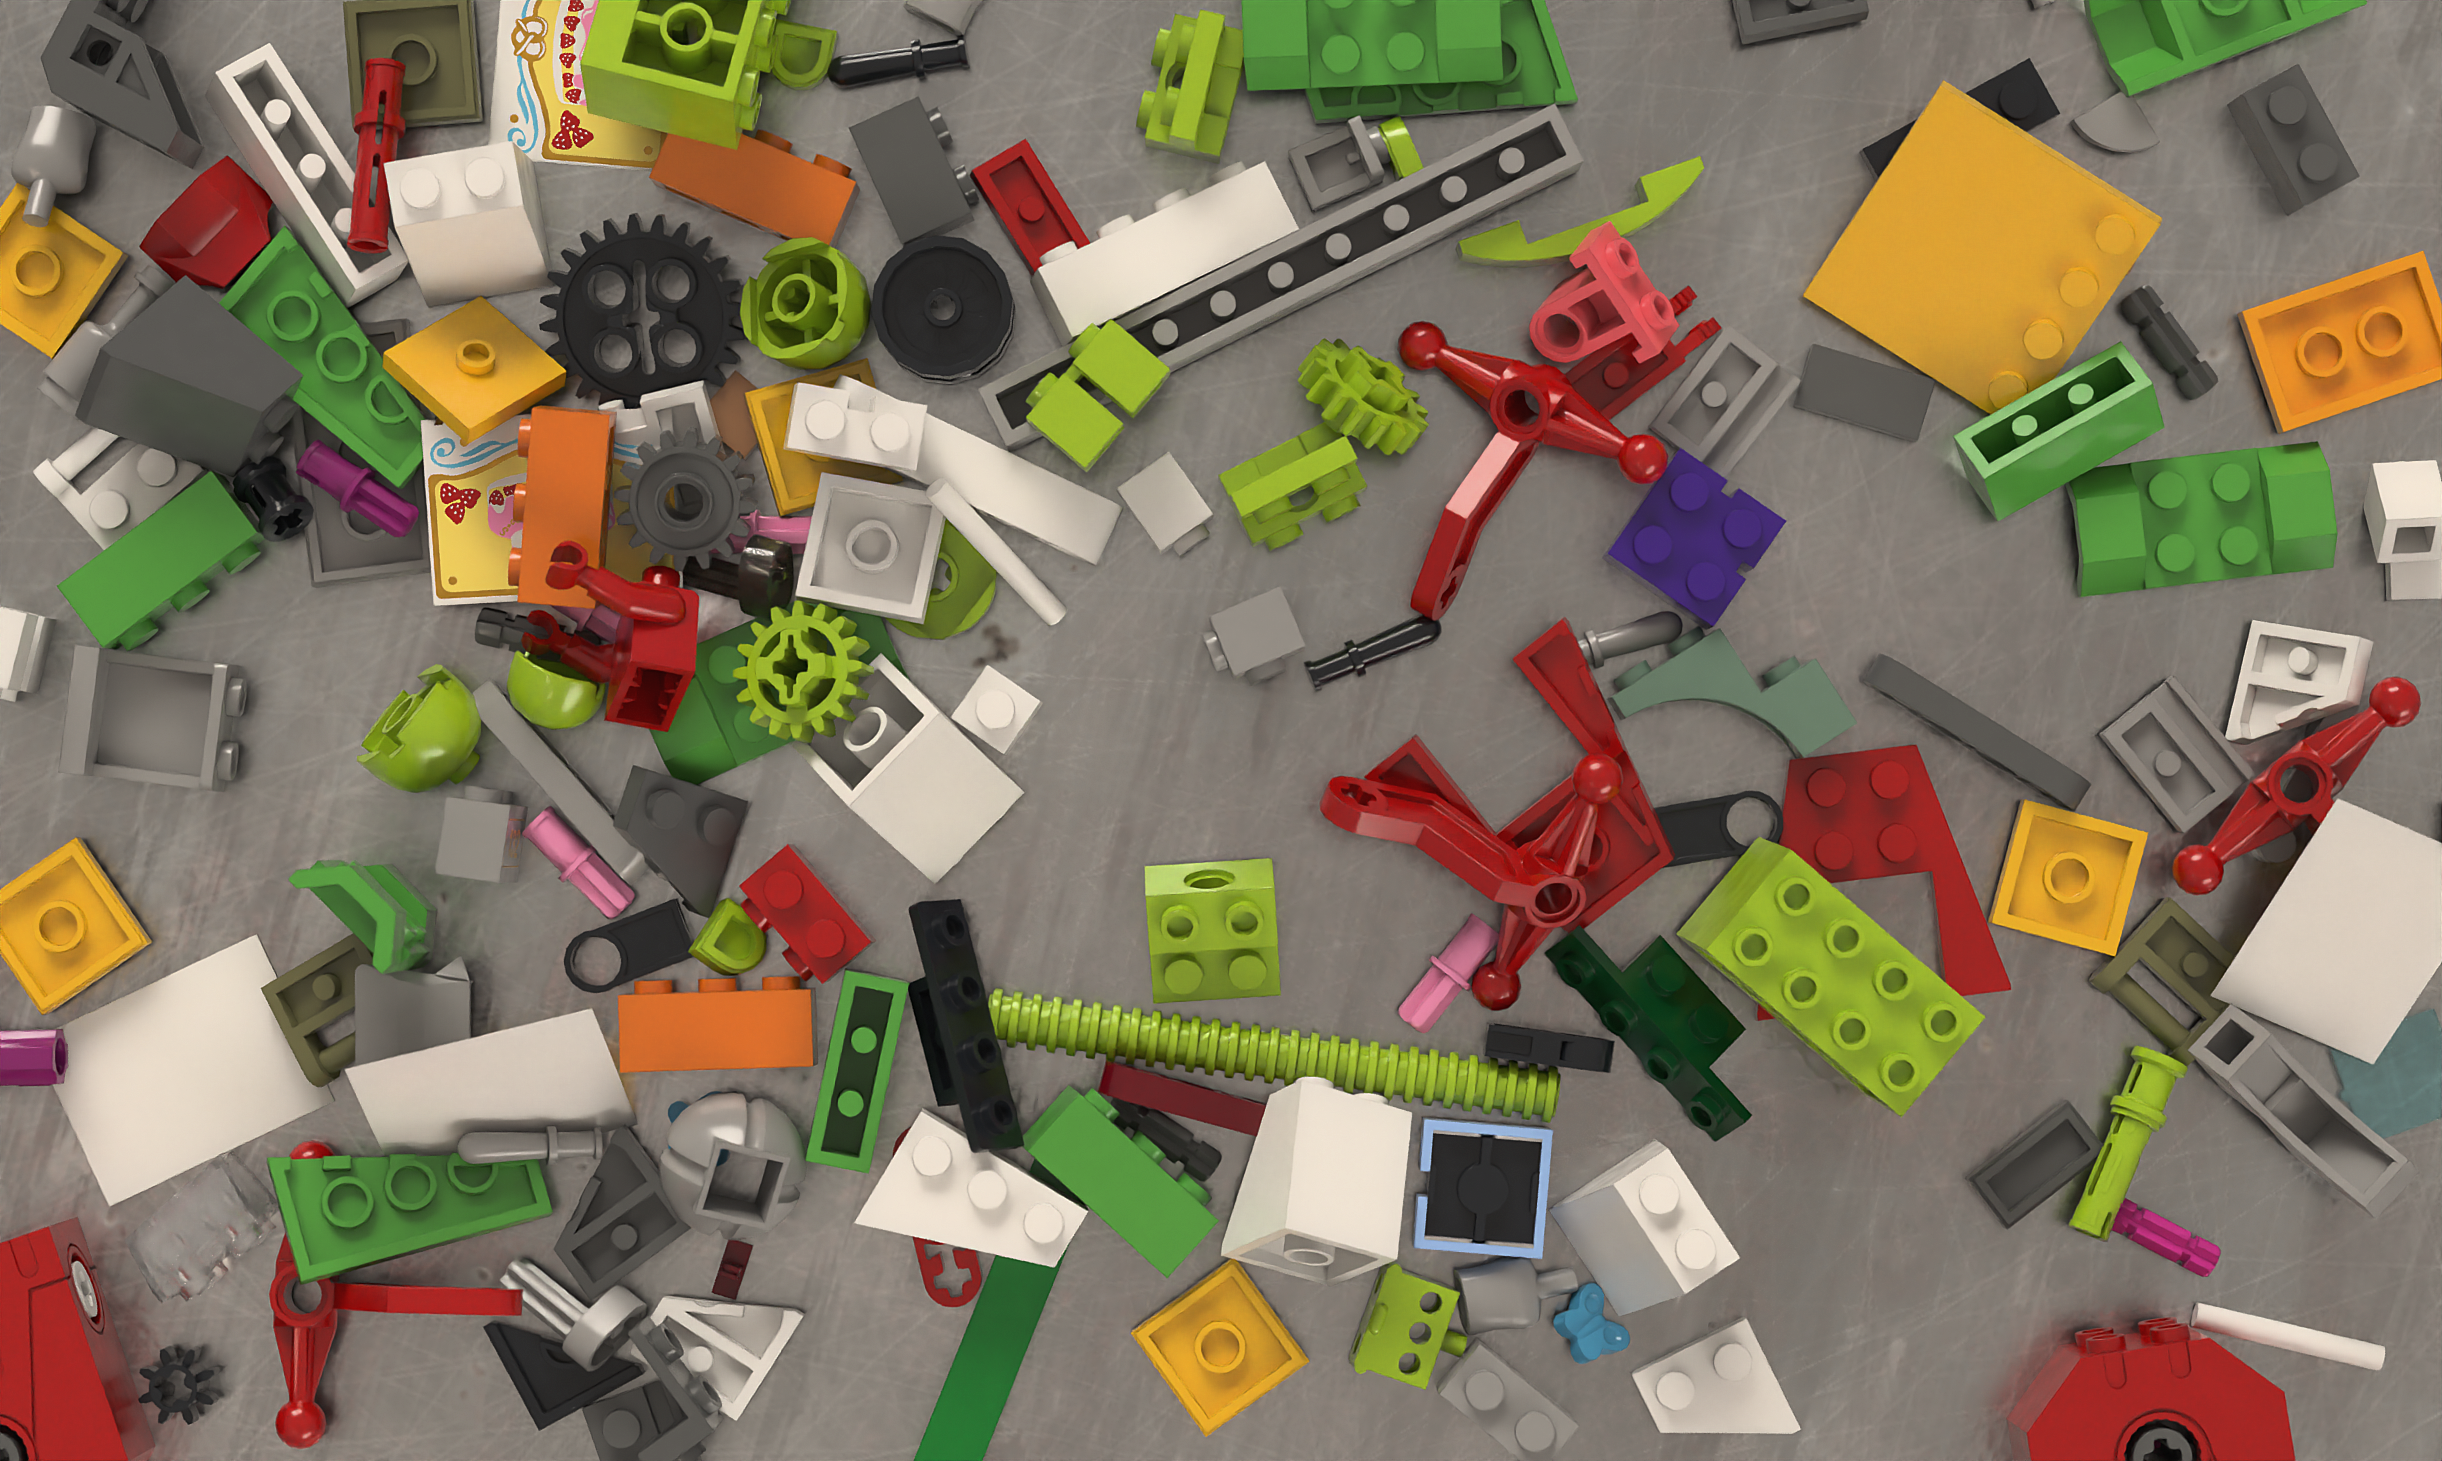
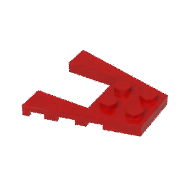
M1564 616L1515 655L1513 660L1588 754H1605L1613 758L1621 767L1623 775L1622 789L1617 796L1607 803L1599 804L1588 865L1589 871L1582 883L1587 897L1585 906L1577 918L1567 925L1560 926L1569 933L1578 925L1584 929L1671 862L1675 857V853L1572 627ZM1417 734L1364 776L1369 781L1437 794L1514 850H1517L1525 843L1537 840L1576 794L1571 774L1496 833Z
M1917 744L1787 760L1781 804L1783 831L1779 837L1778 844L1791 849L1829 883L1929 871L1942 980L1961 996L2011 990L2007 973ZM1756 1004V1021L1775 1019L1759 1004Z

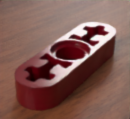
M1108 1060L1105 1062L1097 1090L1101 1094L1256 1137L1267 1105L1253 1099Z

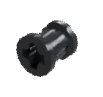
M274 456L265 457L259 464L255 462L249 463L238 472L232 484L234 486L233 492L237 499L243 503H249L259 518L258 528L263 537L270 542H280L302 531L312 519L314 509L306 497L295 493L286 480L285 465L279 458Z

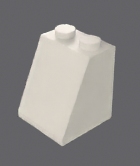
M513 141L384 163L394 227L429 308L468 302L479 296L491 298L555 287L554 283L547 277L552 268L534 162Z
M880 653L869 664L874 667V674L859 678L858 686L869 693L868 700L853 698L849 704L856 719L853 722H849L837 717L834 719L835 736L829 738L819 734L814 729L812 743H803L795 740L791 745L849 808L936 884L961 860L963 855L995 822L1004 816L1007 810L1025 792Z
M1319 1077L1298 1078L1296 1083L1271 1094L1224 1236L1221 1256L1328 1286L1336 1285L1397 1260L1412 1112L1389 1106L1388 1099L1380 1095L1370 1093L1352 1095L1335 1090L1334 1084L1331 1081Z
M1655 1139L1549 1208L1550 1213L1598 1286L1602 1288L1604 1295L1619 1317L1685 1295L1740 1259L1670 1150Z

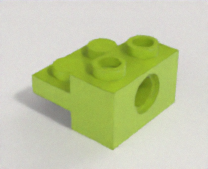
M1199 10L1198 19L1175 14L1171 30L1159 28L1151 65L1162 69L1156 92L1144 90L1136 127L1146 129V147L1220 164L1244 66L1243 30L1225 26V15L1206 10ZM1184 75L1181 88L1173 87L1176 80Z
M1325 422L1218 475V480L1252 548L1265 541L1269 551H1273L1304 535L1299 524L1320 513L1323 514L1328 523L1360 507L1361 505L1356 495L1367 489V484L1356 464L1358 458L1347 436L1343 437L1340 432L1336 433ZM1312 486L1314 492L1311 499L1305 504L1293 506L1289 496Z
M1272 858L1145 866V897L1153 1004L1281 995Z

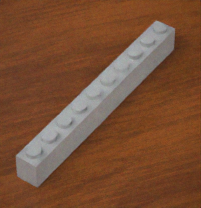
M1554 103L1115 322L1170 368L1171 373L1579 171L1584 160ZM1075 341L978 389L1009 452L1043 436L1027 422L1026 416L1033 408L1025 401L1049 372L1059 379L1070 368L1075 358L1068 353V350ZM1082 377L1077 383L1102 406L1112 402L1086 378Z

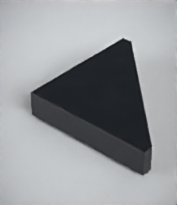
M496 1320L483 1326L539 1431L645 1373L641 1363L614 1355L592 1372L587 1371L563 1352V1340Z

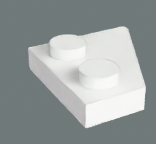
M2252 620L2225 738L2238 744L2248 745L2359 705L2374 642L2357 636Z
M665 1296L650 1318L656 1326L663 1323L674 1333L684 1350V1355L680 1357L682 1362L694 1378L701 1375L713 1386L722 1402V1407L719 1410L737 1421L805 1314L793 1308ZM633 1344L629 1353L649 1365L635 1344Z
M1744 1316L1630 1372L1660 1433L1793 1434L1801 1430L1749 1322Z

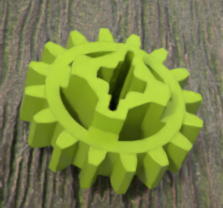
M1324 338L1318 345L1312 348L1298 367V370L1302 373L1298 378V383L1310 390L1305 396L1308 401L1323 407L1324 411L1321 414V418L1336 433L1341 431L1345 436L1351 435L1358 438L1363 446L1368 449L1376 444L1385 455H1390L1393 450L1404 455L1409 448H1412L1429 425L1424 420L1428 415L1427 409L1416 403L1420 398L1419 394L1403 386L1402 382L1405 379V375L1391 361L1385 362L1380 357L1375 358L1369 355L1359 345L1350 350L1342 339H1336L1332 344Z
M801 600L795 601L792 615L788 611L775 606L771 608V619L773 622L771 626L766 627L755 621L750 626L754 635L758 638L755 644H739L737 648L742 655L748 657L747 666L733 670V677L748 684V687L736 696L739 703L749 707H755L749 717L750 721L764 728L769 726V734L787 740L792 734L795 740L803 743H812L815 729L819 734L831 738L836 735L834 719L839 717L849 722H853L856 719L853 710L849 707L852 699L868 700L869 693L859 687L858 683L859 678L874 674V667L860 662L858 657L870 648L869 643L857 636L851 637L857 624L843 616L837 618V610L819 603L814 610V607ZM820 632L829 639L834 647L836 656H830L827 653V641L820 638ZM770 688H776L779 691V703L786 706V711L775 701Z

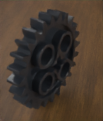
M632 213L629 215L627 232L622 233L615 221L610 218L603 221L605 240L600 241L593 233L586 230L580 234L582 244L586 250L584 254L570 248H565L561 252L562 257L571 269L569 272L551 270L548 273L547 277L559 286L561 290L559 294L544 295L540 298L541 304L556 310V317L539 324L540 330L558 333L559 341L551 345L545 352L549 356L565 354L569 361L563 367L567 371L566 378L578 374L583 379L575 395L577 398L580 399L595 389L601 393L598 407L609 401L623 400L625 409H637L644 394L702 380H707L720 387L724 385L727 379L717 367V364L723 362L736 365L741 357L727 346L728 341L746 338L743 328L732 324V317L740 315L741 303L730 302L729 294L740 287L743 281L739 278L723 280L720 272L727 266L731 258L729 255L711 261L706 256L713 240L711 236H707L693 245L688 242L691 223L684 222L672 235L667 233V223L664 214H658L652 223L651 229L644 230L639 214ZM637 260H641L645 265L646 307L648 311L659 312L660 321L654 323L649 329L651 351L655 361V371L652 374L646 373L643 367L644 346L642 326L640 323H630L628 317L629 313L639 308L640 304L633 264ZM673 265L683 269L690 282L686 297L673 300L662 295L656 283L660 268ZM612 271L618 274L624 281L626 287L625 297L620 304L607 305L595 296L593 281L599 272ZM679 329L692 336L695 341L696 352L691 361L677 363L668 358L663 349V338L667 331ZM619 335L627 340L632 350V360L627 367L621 369L612 368L603 361L599 352L603 337Z

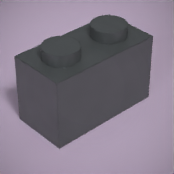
M2299 64L2248 90L2227 105L2287 216L2360 177Z
M919 96L849 127L903 247L908 243L931 236H941L974 221L968 205L978 201L979 197L965 166L962 165L952 170L942 147L952 143L953 140L938 107L926 112Z

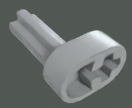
M525 1257L520 1261L515 1259L507 1267V1273L498 1283L501 1288L523 1289L522 1305L565 1339L562 1347L563 1352L585 1370L591 1372L604 1364L629 1340L628 1332L645 1318L648 1309L643 1301L623 1285L611 1288L588 1309Z

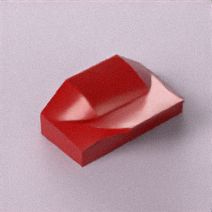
M227 155L200 174L160 215L139 247L176 283L186 275L197 285L224 289L271 241L268 228V212L275 204L268 193L240 165Z

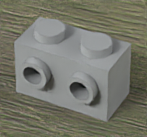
M1281 586L1210 615L1209 623L1212 630L1202 634L1203 641L1216 671L1219 672L1229 668L1233 680L1246 675L1250 686L1285 672L1286 666L1283 659L1304 651L1306 647Z

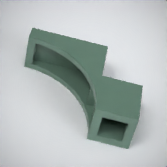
M1700 625L1667 645L1673 657L1653 670L1647 661L1644 660L1615 678L1613 681L1620 691L1607 698L1620 720L1626 719L1650 706L1672 701L1694 700L1728 706L1751 716L1765 725L1779 737L1796 759L1804 758L1857 724L1816 658L1800 665L1795 655L1762 676L1768 687L1760 691L1721 628L1705 635Z

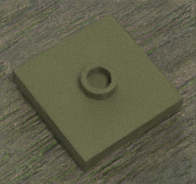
M474 0L343 1L352 128L354 116L362 110L366 77L365 62L372 58L394 59L406 65L400 116L406 121V127L483 121ZM382 104L378 107L376 130L382 129L384 105Z

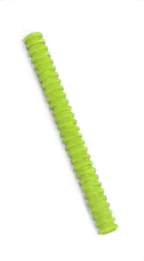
M995 988L993 994L989 996L988 1007L998 1040L1007 1041L1006 1045L1010 1048H1015L1017 1042L1026 1043L1027 1050L1035 1051L1036 1046L1041 1045L1046 1046L1047 1053L1053 1054L1056 1052V1048L1066 1049L1067 1056H1075L1076 1050L1084 1051L1088 1059H1095L1096 1053L1105 1054V1059L1113 1062L1116 1056L1126 1057L1125 1063L1134 1065L1135 1059L1145 1060L1146 1067H1154L1155 1062H1163L1167 1070H1174L1175 1064L1184 1065L1185 1072L1193 1073L1195 1067L1205 1068V1075L1210 1076L1214 1075V1070L1225 1071V1078H1233L1234 1073L1244 1074V1080L1253 1081L1254 1075L1263 1076L1264 1083L1272 1084L1274 1078L1284 1079V1086L1292 1085L1294 1081L1301 1077H1319L1331 1081L1334 1087H1342L1343 1092L1353 1094V1089L1363 1090V1093L1373 1094V1092L1383 1093V1097L1389 1101L1392 1100L1393 1095L1402 1096L1403 1103H1412L1413 1098L1422 1099V1105L1431 1106L1433 1100L1442 1101V1108L1451 1109L1452 1104L1456 1103L1462 1104V1111L1468 1112L1472 1110V1106L1481 1107L1483 1114H1491L1492 1109H1499L1504 1117H1511L1512 1111L1520 1112L1521 1118L1525 1120H1530L1532 1114L1541 1115V1122L1550 1123L1552 1117H1555L1558 1105L1561 1074L1558 1073V1067L1548 1066L1546 1072L1539 1071L1538 1064L1529 1063L1527 1069L1518 1068V1061L1509 1060L1507 1066L1498 1065V1058L1492 1057L1488 1059V1063L1479 1062L1477 1055H1469L1468 1060H1460L1459 1054L1456 1052H1450L1448 1058L1439 1057V1051L1430 1049L1428 1055L1419 1054V1047L1413 1046L1409 1048V1052L1399 1051L1398 1044H1390L1389 1049L1379 1048L1380 1043L1377 1041H1371L1369 1047L1360 1046V1040L1356 1038H1351L1350 1043L1346 1044L1340 1043V1037L1334 1035L1330 1037V1041L1320 1040L1319 1033H1311L1310 1038L1300 1037V1031L1292 1030L1290 1036L1281 1035V1030L1277 1027H1272L1270 1033L1260 1032L1261 1026L1252 1024L1251 1030L1241 1029L1240 1022L1234 1021L1231 1027L1221 1026L1220 1019H1212L1211 1025L1201 1023V1017L1193 1016L1191 1022L1181 1021L1182 1016L1177 1013L1172 1014V1019L1161 1018L1162 1012L1155 1010L1152 1012V1016L1142 1015L1141 1008H1133L1132 1014L1124 1013L1120 1005H1113L1112 1011L1102 1010V1003L1094 1002L1092 1008L1082 1007V1000L1077 999L1073 1000L1072 1005L1063 1004L1062 997H1054L1053 1002H1045L1041 994H1034L1033 1000L1024 999L1023 992L1015 991L1013 997L1003 996V989Z

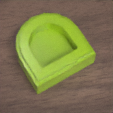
M776 19L773 34L778 35V46L771 69L774 76L784 86L793 90H809L819 86L828 77L827 71L831 61L834 59L838 32Z
M1400 116L1378 124V130L1391 159L1388 164L1396 182L1424 168Z
M726 898L718 903L688 950V953L711 970L723 976H737L754 969L762 961L766 952V935L750 919L742 907L730 898Z

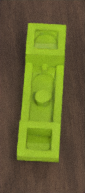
M1699 156L1640 177L1635 184L1641 202L1637 206L1527 244L1521 224L1517 220L1458 241L1455 249L1459 260L1477 265L1501 268H1526L1570 261L1569 257L1587 234L1608 221H1611L1621 238L1627 239L1653 223L1687 192L1704 169L1702 159Z

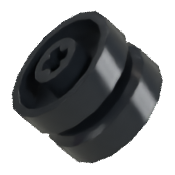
M935 235L908 243L887 260L874 284L871 314L879 340L903 370L925 382L954 385L980 377L1001 360L1014 335L1016 306L1005 272L986 250L964 238ZM948 297L955 307V312L949 319L939 320L932 315L931 309H938V299Z

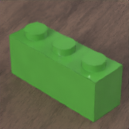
M2120 341L1953 437L1967 480L1998 522L2165 428L2152 381Z
M214 471L208 472L57 585L58 589L102 648L117 650L123 646L126 651L137 648L158 631V627L154 623L157 619L173 607L178 613L191 608L210 592L205 585L208 581L224 569H226L229 575L240 571L261 554L256 545L265 538L258 528L259 522L246 504L237 499L233 492L234 488L224 475Z
M847 968L844 969L805 1161L869 1174L906 1001L908 981Z
M1068 1085L1022 1136L1024 1146L1022 1147L1150 1264L1168 1278L1219 1222L1205 1208L1212 1197L1185 1172L1177 1181L1159 1166L1166 1155L1139 1130L1131 1139L1113 1124L1120 1113L1093 1088L1083 1097Z

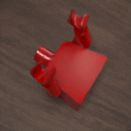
M574 541L560 543L552 553L550 562L557 563L550 565L545 578L546 584L558 590H567L578 585L588 590L587 596L621 614L616 629L615 643L597 646L576 633L571 637L559 630V625L551 614L543 610H533L527 617L528 622L543 627L548 632L549 638L539 639L528 632H524L521 638L524 649L532 655L546 654L551 650L561 656L560 662L593 682L600 684L609 683L604 721L668 732L695 673L699 595L693 590L679 588L680 574L673 568L651 566L642 572V581L629 582L602 566L597 570L587 565L588 553L579 543ZM562 562L572 563L573 565L565 564Z

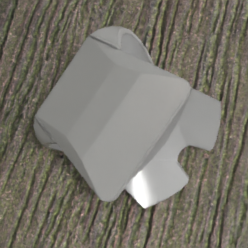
M462 956L434 975L407 970L381 974L373 965L362 964L355 970V1066L472 1038L471 984L474 981L470 980Z

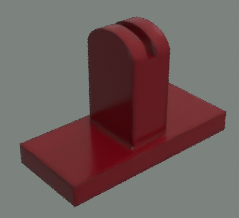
M728 1240L711 1293L733 1300L737 1299L754 1245L739 1240Z

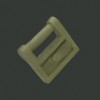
M2166 897L2117 949L2116 956L2108 957L2089 978V982L2102 994L2109 991L2171 1049L2168 1056L2188 1066L2195 1060L2188 1049L2230 1005L2212 997L2211 994L2235 957L2172 898ZM2138 960L2143 962L2201 1017L2192 1029L2188 1031L2127 974Z
M354 933L261 988L304 1075L316 1087H323L340 1076V1069L355 1061V1032L329 1047L322 1045L317 1035V1032L355 1011V970L362 964L372 965L374 953Z

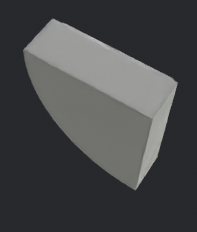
M2122 91L2070 122L2076 132L2086 141L2112 151L2135 153L2160 143L2158 136L2134 96L2126 97Z

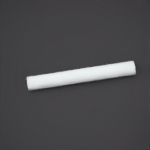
M944 478L936 480L928 487L925 496L1047 625H1054L1064 617L1067 608Z
M2197 1302L2195 1304L2191 1317V1327L2376 1371L2381 1370L2385 1358V1347L2203 1303Z

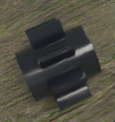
M168 1346L160 1350V1359L163 1367L158 1368L147 1365L140 1369L139 1373L144 1378L150 1380L149 1392L143 1394L138 1400L139 1403H149L152 1401L161 1409L158 1415V1423L164 1424L174 1416V1413L181 1411L184 1421L190 1425L199 1420L196 1403L213 1405L218 1402L220 1397L208 1389L210 1378L216 1376L220 1369L219 1367L206 1369L198 1361L201 1354L200 1347L196 1346L190 1349L184 1358L178 1359L175 1350ZM182 1371L186 1374L184 1385L191 1389L192 1392L177 1399L173 1396L175 1385L167 1381V1378Z

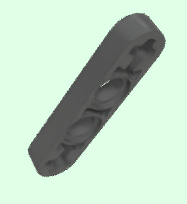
M1880 653L1863 679L1866 685L2069 811H2076L2091 786L2088 780L1889 656Z

